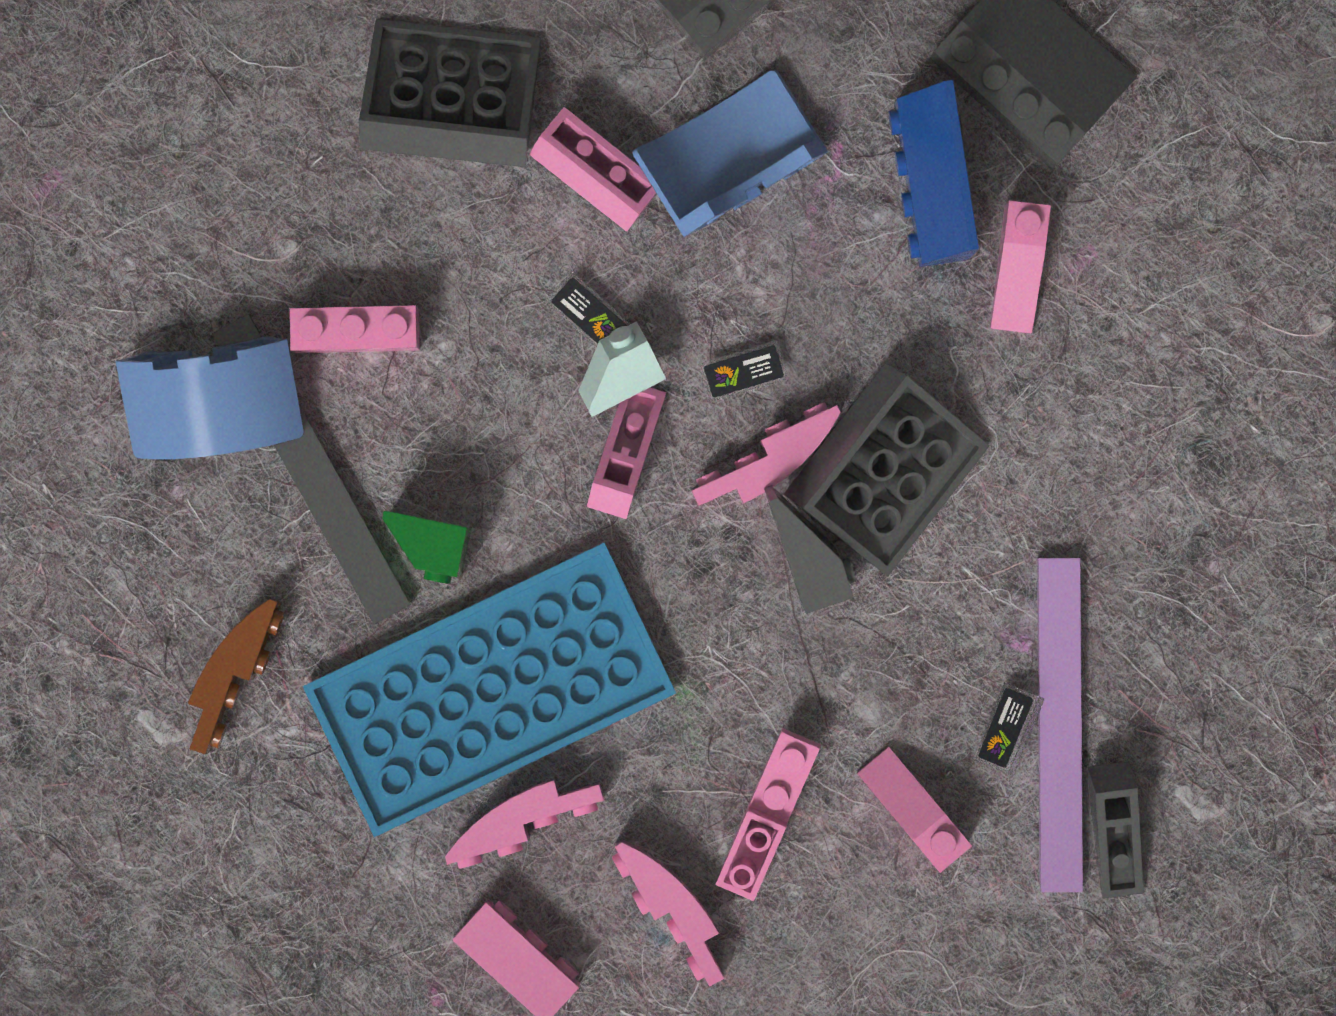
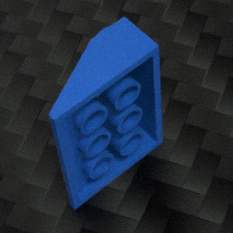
M947 80L897 98L894 103L895 110L888 111L891 134L899 135L901 151L895 152L896 170L898 177L905 176L908 191L901 193L903 214L905 218L912 217L914 233L907 234L909 254L911 259L918 258L919 267L969 260L979 249L953 80Z

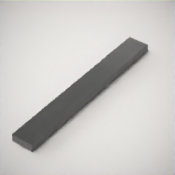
M246 314L212 333L218 346L262 337L250 314ZM299 404L304 430L302 437L274 444L375 625L411 605Z

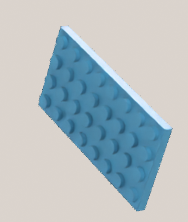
M605 542L303 686L374 837L676 694Z

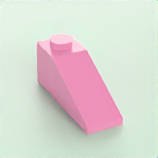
M1010 200L1004 205L990 329L1032 333L1046 250L1051 205Z
M650 387L619 403L592 484L587 507L627 519L666 392Z
M889 746L857 772L859 777L939 873L972 847Z

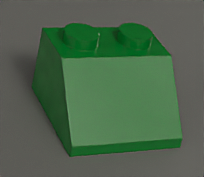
M389 511L383 512V521L414 568L425 571L423 579L451 584L452 577H462L472 528Z

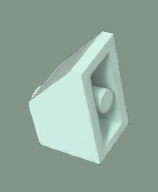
M637 321L629 326L619 327L612 331L609 336L599 340L578 390L592 417L666 379Z

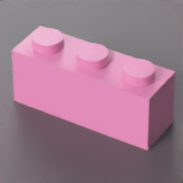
M565 107L540 135L529 153L530 156L625 231L630 229L657 194L639 165Z
M416 305L289 308L290 350L294 353L420 350L419 309Z
M487 899L456 933L452 940L533 1015L554 1016L579 989L580 982L575 979L579 972L563 957H560L557 961L554 960L544 950L548 944L535 931L529 929L525 933L513 922L517 915L502 901L499 900L494 905Z

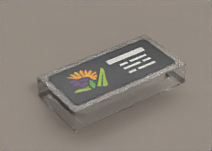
M573 271L545 301V304L595 348L599 340L609 336L615 329L632 324Z
M778 340L698 363L710 404L790 380Z
M1004 682L973 760L1014 776L1045 699Z

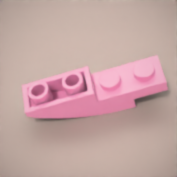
M823 402L802 412L806 419L790 427L788 420H784L765 429L768 437L762 439L760 443L766 457L759 459L757 452L735 461L734 465L737 470L721 476L719 470H716L696 479L699 487L691 492L697 505L701 506L735 489L744 504L765 493V487L771 485L774 487L805 462L830 432L841 413L838 406L836 405L828 409L826 403Z
M782 728L740 822L715 885L752 901L755 900L821 744Z
M554 778L511 796L478 819L458 839L445 856L447 865L457 862L458 868L461 869L483 862L481 855L497 850L499 857L523 850L521 843L529 839L526 828L527 823L532 822L534 829L557 823V814L572 810L574 817L597 811V802L604 801L600 782L560 794L556 779Z
M623 839L615 843L618 853L613 855L612 859L621 876L625 878L630 875L638 890L632 892V896L641 913L645 915L650 912L654 920L670 913L672 919L666 922L677 944L683 941L686 942L692 954L686 960L697 981L705 978L710 987L723 980L724 974L706 940L719 934V930L699 899L661 861Z

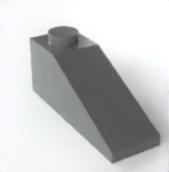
M772 485L765 487L764 490L805 613L807 614L854 598L849 584L856 582V577L849 558L841 560L836 547Z
M1121 762L1087 767L1090 808L1102 898L1143 894L1138 787L1130 763Z

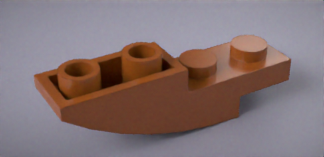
M269 599L249 613L226 636L207 662L188 701L189 705L203 709L189 748L190 750L206 755L211 752L212 747H220L227 728L226 724L221 723L226 707L234 708L241 689V685L235 684L236 679L239 677L251 681L254 680L256 673L263 675L271 654L270 651L265 650L270 634L277 636L285 612L279 611L282 601Z

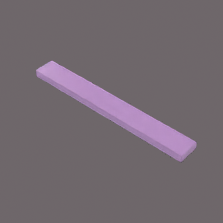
M1037 558L1040 892H1083L1080 558Z

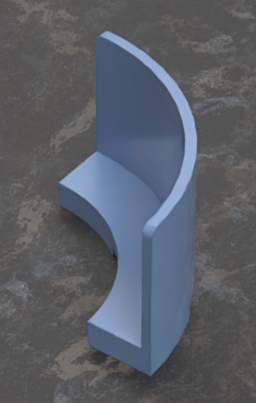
M771 70L708 111L667 134L637 147L632 153L683 237L715 222L717 218L732 208L735 211L759 197L762 192L758 187L762 184L767 189L781 179L785 181L828 153L780 73L777 70Z
M264 336L245 342L213 347V356H210V354L192 356L191 350L174 352L149 351L115 361L134 456L141 459L206 457L266 447L302 437L304 430L287 339Z

